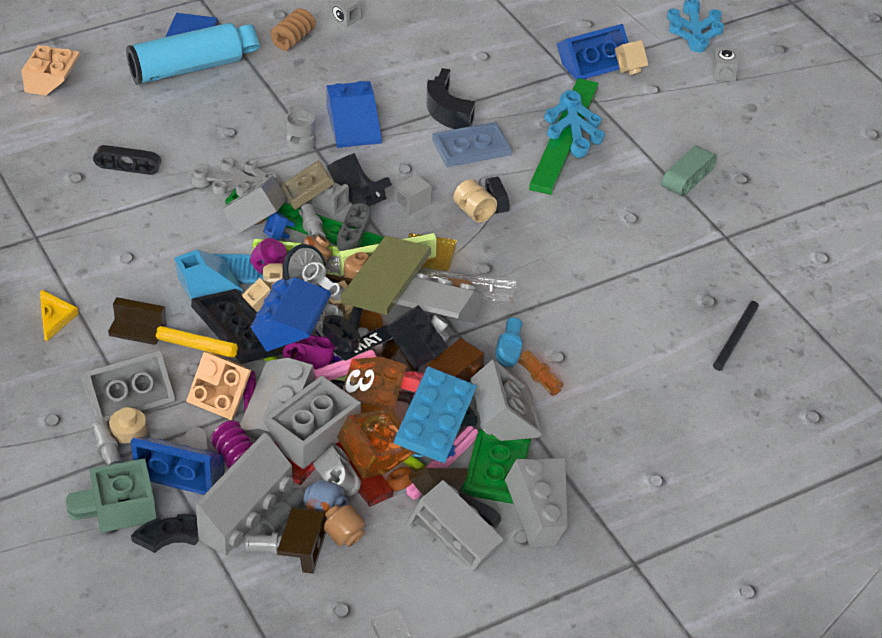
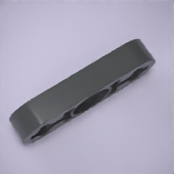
M358 203L349 208L337 235V249L339 251L359 248L371 219V208L368 205Z

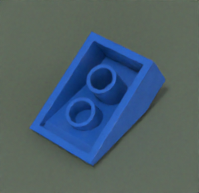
M358 81L326 85V105L337 148L381 144L382 138L371 82Z

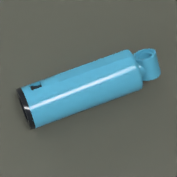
M226 23L129 45L126 47V55L131 76L135 84L139 85L241 60L242 53L256 51L261 46L254 25L249 24L236 28L234 24Z

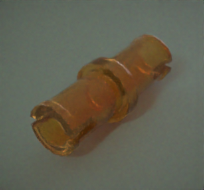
M529 350L520 355L521 358H518V363L531 374L534 382H539L551 396H555L561 391L560 388H563L564 384L550 372L547 364H542Z

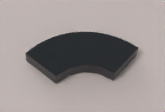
M177 514V517L154 519L138 528L131 535V540L154 553L172 543L196 545L199 541L197 516Z

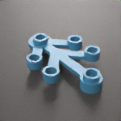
M686 0L683 12L689 15L690 21L681 17L678 9H669L667 13V19L671 21L669 32L688 40L689 48L693 52H704L709 46V40L716 35H721L724 31V24L720 22L722 12L716 9L710 10L709 17L699 22V0ZM711 25V30L704 34L701 33V31ZM682 26L692 31V34L682 29Z
M567 90L560 96V103L546 110L544 120L551 123L547 130V136L551 139H558L561 132L570 126L573 138L570 147L571 153L577 158H582L587 155L591 145L587 139L582 137L581 128L590 134V141L592 143L601 144L605 134L597 128L602 119L599 115L592 113L581 105L579 93ZM567 110L568 115L556 123L559 114ZM578 113H580V114L583 115L585 118H587V121H585L583 118H581V117L578 115Z

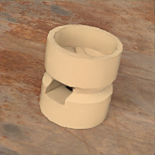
M469 179L462 182L454 192V202L477 223L485 222L496 211L497 200L489 192L485 191L476 180Z

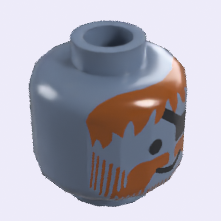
M322 479L314 484H310L304 494V504L307 510L323 511L325 514L333 506L338 504L341 508L347 505L348 501L342 486Z

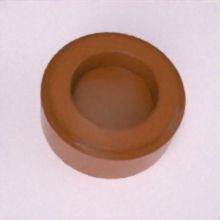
M400 467L392 471L387 477L390 489L392 491H400L409 487L412 484L409 480V474L413 473L410 467Z

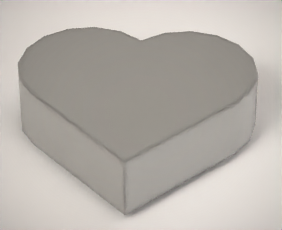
M191 428L186 432V436L176 441V444L187 445L192 448L208 451L206 432L202 428Z

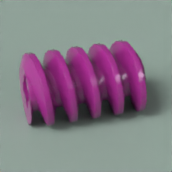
M229 420L222 423L211 435L212 445L218 454L223 455V460L228 469L253 445L237 420Z

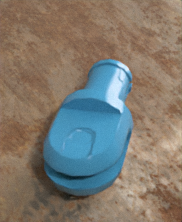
M515 317L509 318L506 322L505 333L499 336L496 346V360L505 367L514 366L521 357L523 340L520 337L523 323Z

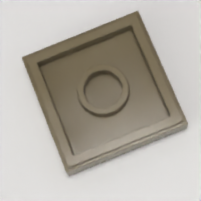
M317 160L282 183L280 187L294 210H296L332 186L334 182L321 162Z

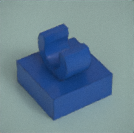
M277 211L268 217L263 232L269 238H274L280 241L281 237L289 239L290 235L283 231L285 226L294 227L295 224Z

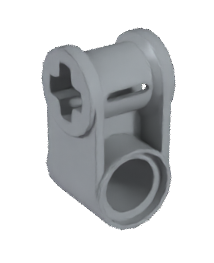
M333 444L313 462L314 467L323 480L343 487L345 497H352L359 491L361 486L360 477L350 464L348 456L337 445Z

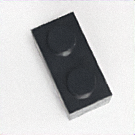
M419 305L404 313L386 327V330L414 370L432 361L448 348L442 336L437 332Z

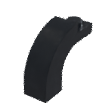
M442 68L439 76H435L434 80L428 79L426 105L428 112L437 122L448 128L470 127L474 121L475 101L456 98L449 94L450 69Z
M355 153L336 160L327 166L335 183L341 186L344 184L349 186V202L352 205L361 203L370 207L387 199L385 189L392 185L389 177L376 182L370 180L362 170Z

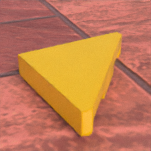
M41 290L44 340L48 341L79 313L77 307Z

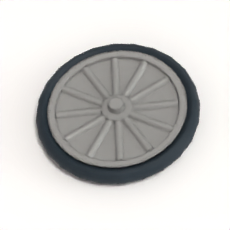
M299 244L293 247L286 255L283 264L285 281L294 277L304 280L302 276L303 269L311 262L321 263L327 270L326 262L321 252L308 244Z

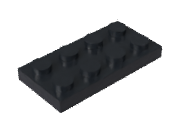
M237 289L192 298V309L220 340L234 343L238 346L235 357L241 364L283 354L285 346L266 352L251 329L257 311Z

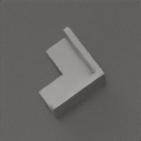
M271 175L254 185L247 193L229 202L222 211L236 233H240L277 212L287 200V197L274 176Z

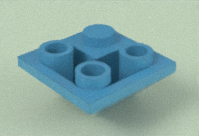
M198 249L174 258L178 279L191 302L192 298L237 289L240 294L243 293L241 286L224 258Z

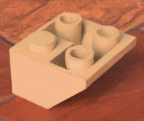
M38 45L21 70L24 91L46 96L65 81L78 60L80 52Z
M204 352L186 402L227 419L234 420L251 370L241 363L222 355Z

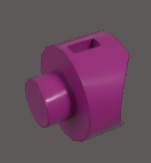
M266 238L255 246L250 262L258 273L263 274V267L270 263L284 264L287 255L286 247L274 238Z

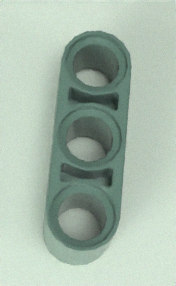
M694 146L666 171L662 179V186L681 196H685L713 170L717 162V155L699 146Z

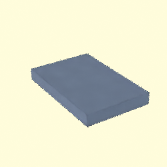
M497 122L432 134V140L446 167L511 155L512 149Z

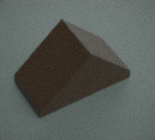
M425 468L410 473L409 480L423 496L442 480L449 486L454 487L458 492L468 475L467 468Z

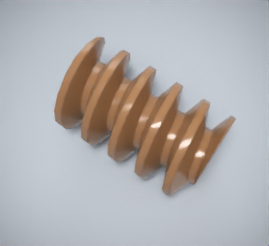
M297 8L272 28V42L277 48L288 51L289 48L295 46L310 31L315 29L316 21L310 12Z

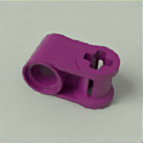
M310 335V337L299 342L296 341L285 345L283 356L284 358H291L311 364L313 369L316 370L332 364L334 356L332 351L336 347L326 337Z

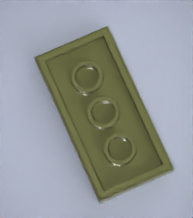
M386 235L340 296L341 303L388 315L431 255V247Z

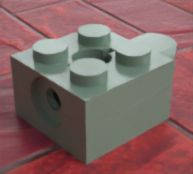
M145 458L90 468L92 489L69 493L66 497L69 517L72 520H80L97 516L100 533L143 525L156 519L155 502Z

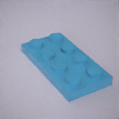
M427 367L396 434L394 444L445 464L477 385Z

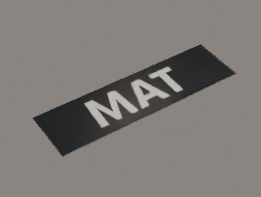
M388 324L360 337L359 348L356 351L344 352L336 349L332 352L344 361H347L392 339L386 330Z

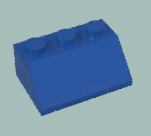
M623 24L567 38L556 45L562 65L577 81V78L587 79L619 70L615 48L622 44H627L628 39Z
M296 277L286 281L281 279L275 282L251 325V329L266 352L310 337L331 296L330 291Z
M133 437L130 441L133 461L145 458L149 479L152 483L205 495L224 475L222 454L150 437Z

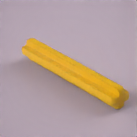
M160 326L157 328L155 336L158 340L232 358L237 355L238 346L234 343Z

